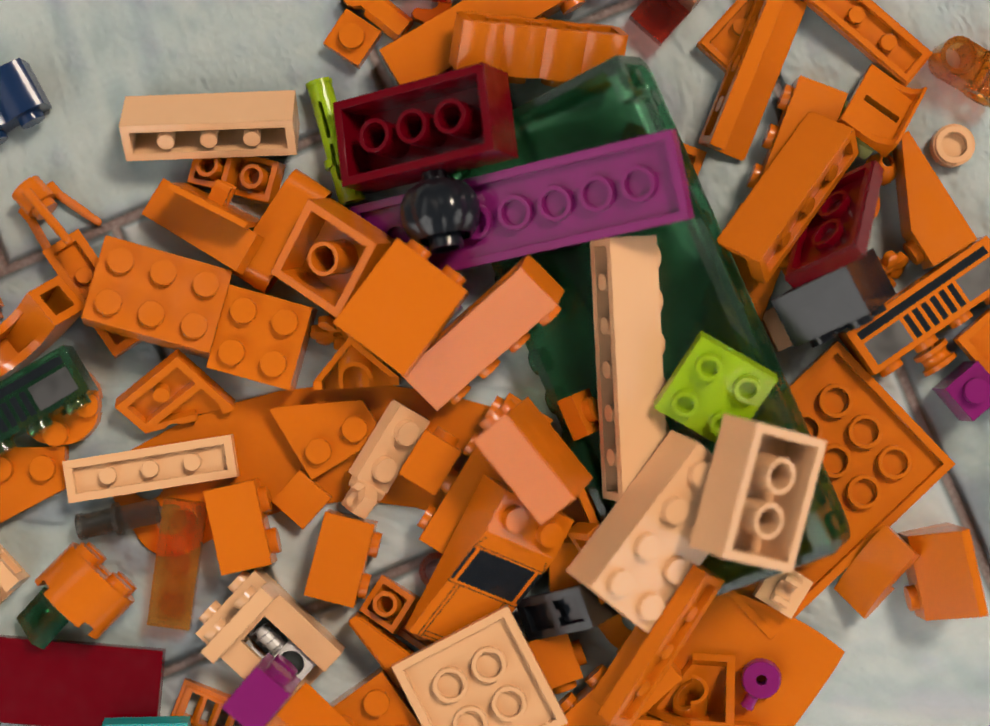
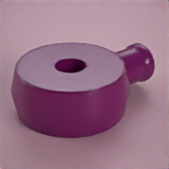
M756 658L744 666L741 672V684L747 693L740 703L742 707L753 711L758 699L769 698L778 691L782 677L775 663L768 659ZM759 675L766 677L762 682L756 680Z

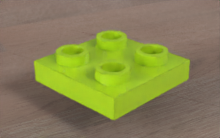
M700 331L655 399L654 409L716 443L724 414L751 420L778 381L777 374Z

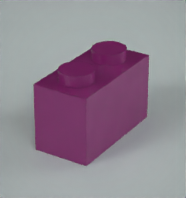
M268 652L221 708L242 726H265L300 683L301 680L295 675L298 672L297 668L282 655L278 654L276 657H273Z

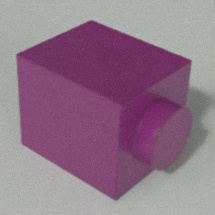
M978 361L962 362L932 388L959 421H974L990 407V374Z

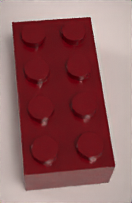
M484 62L333 103L342 187L370 194L420 182L421 174L431 170H446L447 175L518 158L508 73Z

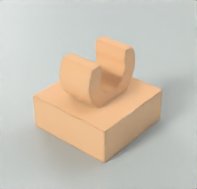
M768 568L752 595L791 619L814 582L793 570V573Z

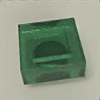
M46 587L35 596L16 618L30 643L43 650L69 622L43 595L48 589Z

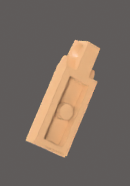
M395 400L391 401L348 471L352 474L349 481L351 488L343 499L342 506L351 513L366 519L377 504V501L380 502L384 498L385 493L387 494L400 469L431 421Z

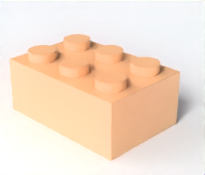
M724 414L689 546L720 558L793 573L827 441Z

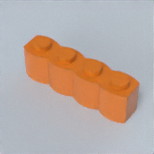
M457 11L449 63L456 70L484 62L507 72L509 83L524 84L526 83V78H541L542 84L551 87L562 88L566 87V82H581L583 88L604 91L606 90V85H619L628 34L619 27L604 24L575 23L563 20Z

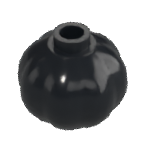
M442 169L422 173L421 182L407 190L400 205V219L405 233L410 239L412 238L420 245L429 246V252L432 254H444L462 249L464 247L463 240L474 235L481 218L479 200L473 188L463 180L447 177L446 170Z

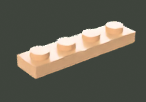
M233 434L62 461L68 503L240 476Z

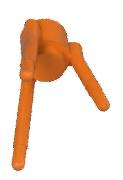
M32 176L26 179L12 194V198L21 207L18 213L28 223L43 251L50 247L51 244L37 220L44 219L66 245L72 244L73 241L52 214L58 206L55 199L94 225L100 226L102 224V220L62 192L53 181L45 184L39 176Z

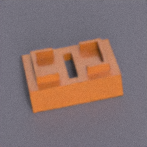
M871 64L865 71L838 122L854 128L858 139L886 158L899 144L928 88L914 89L906 87Z

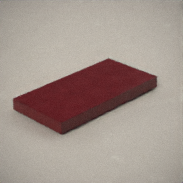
M0 635V723L34 726H102L104 718L158 717L161 710L166 649Z

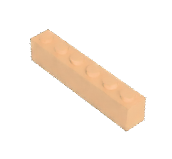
M657 235L608 237L590 241L602 498L617 502L669 434V425L665 419V414L654 409V401L667 383L663 376L662 355L665 352V339L661 333L660 312L663 308V295L659 289L658 268L661 264V252L657 246Z

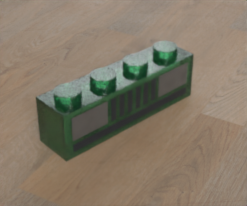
M62 345L0 382V457L16 448L17 445L14 440L28 432L31 437L36 436L54 425L51 419L64 410H66L68 415H71L91 403L88 396L97 392L98 388L73 346Z

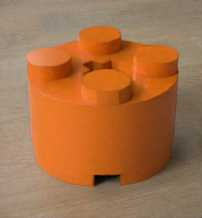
M72 542L35 579V583L37 586L47 584L49 588L43 595L77 628L84 622L91 626L93 630L88 636L98 639L135 602L131 594L137 587L122 572L111 573L102 564L107 558L92 543L88 542L85 544L81 542L77 544Z

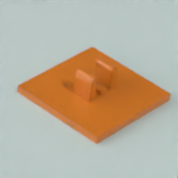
M217 179L210 193L190 183L169 182L167 189L243 228H254L260 220L230 204L237 187L224 180L220 181Z

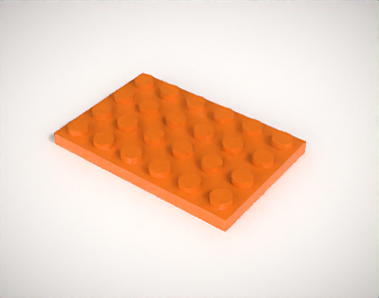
M834 341L751 420L827 441L793 569L814 583L793 617L795 618L853 562L884 524L891 526L955 465L948 455L839 341ZM708 554L702 565L725 581L721 589L772 640L778 634L775 627L770 628L738 594L740 593L765 603L752 595L768 568Z

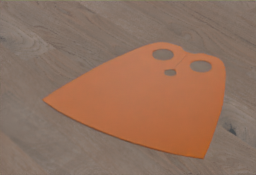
M720 588L673 662L682 670L692 658L693 652L736 655L734 721L758 722L759 726H795L827 682L845 652L823 634L794 617L790 619L773 607L738 593L770 628L774 626L778 634L770 640ZM753 659H768L775 663L781 672L782 681L780 688L773 696L758 699L753 711L747 710L740 704L747 693L741 684V672L744 666ZM759 675L756 678L760 682L766 679L763 675ZM647 710L642 716H652V715L648 714L647 712H648L649 710Z

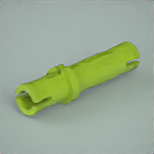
M329 77L317 78L306 83L305 87L309 93L316 124L327 158L323 162L325 170L331 172L338 202L344 206L357 204L365 200L363 192L342 187L333 103L337 102L332 85L333 81Z

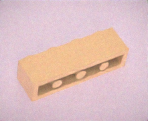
M295 90L125 96L119 122V131L126 161L297 155L300 122Z

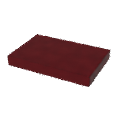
M876 160L870 161L843 175L792 247L785 280L793 289L866 257L884 169Z

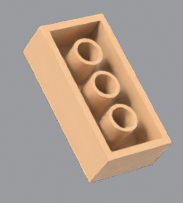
M673 430L669 432L566 570L567 573L616 612L647 634H649L693 564L700 566L709 554L689 545L713 454L699 442Z

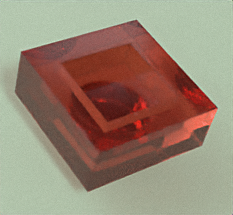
M643 0L631 13L629 19L658 46H661L690 12L677 0Z

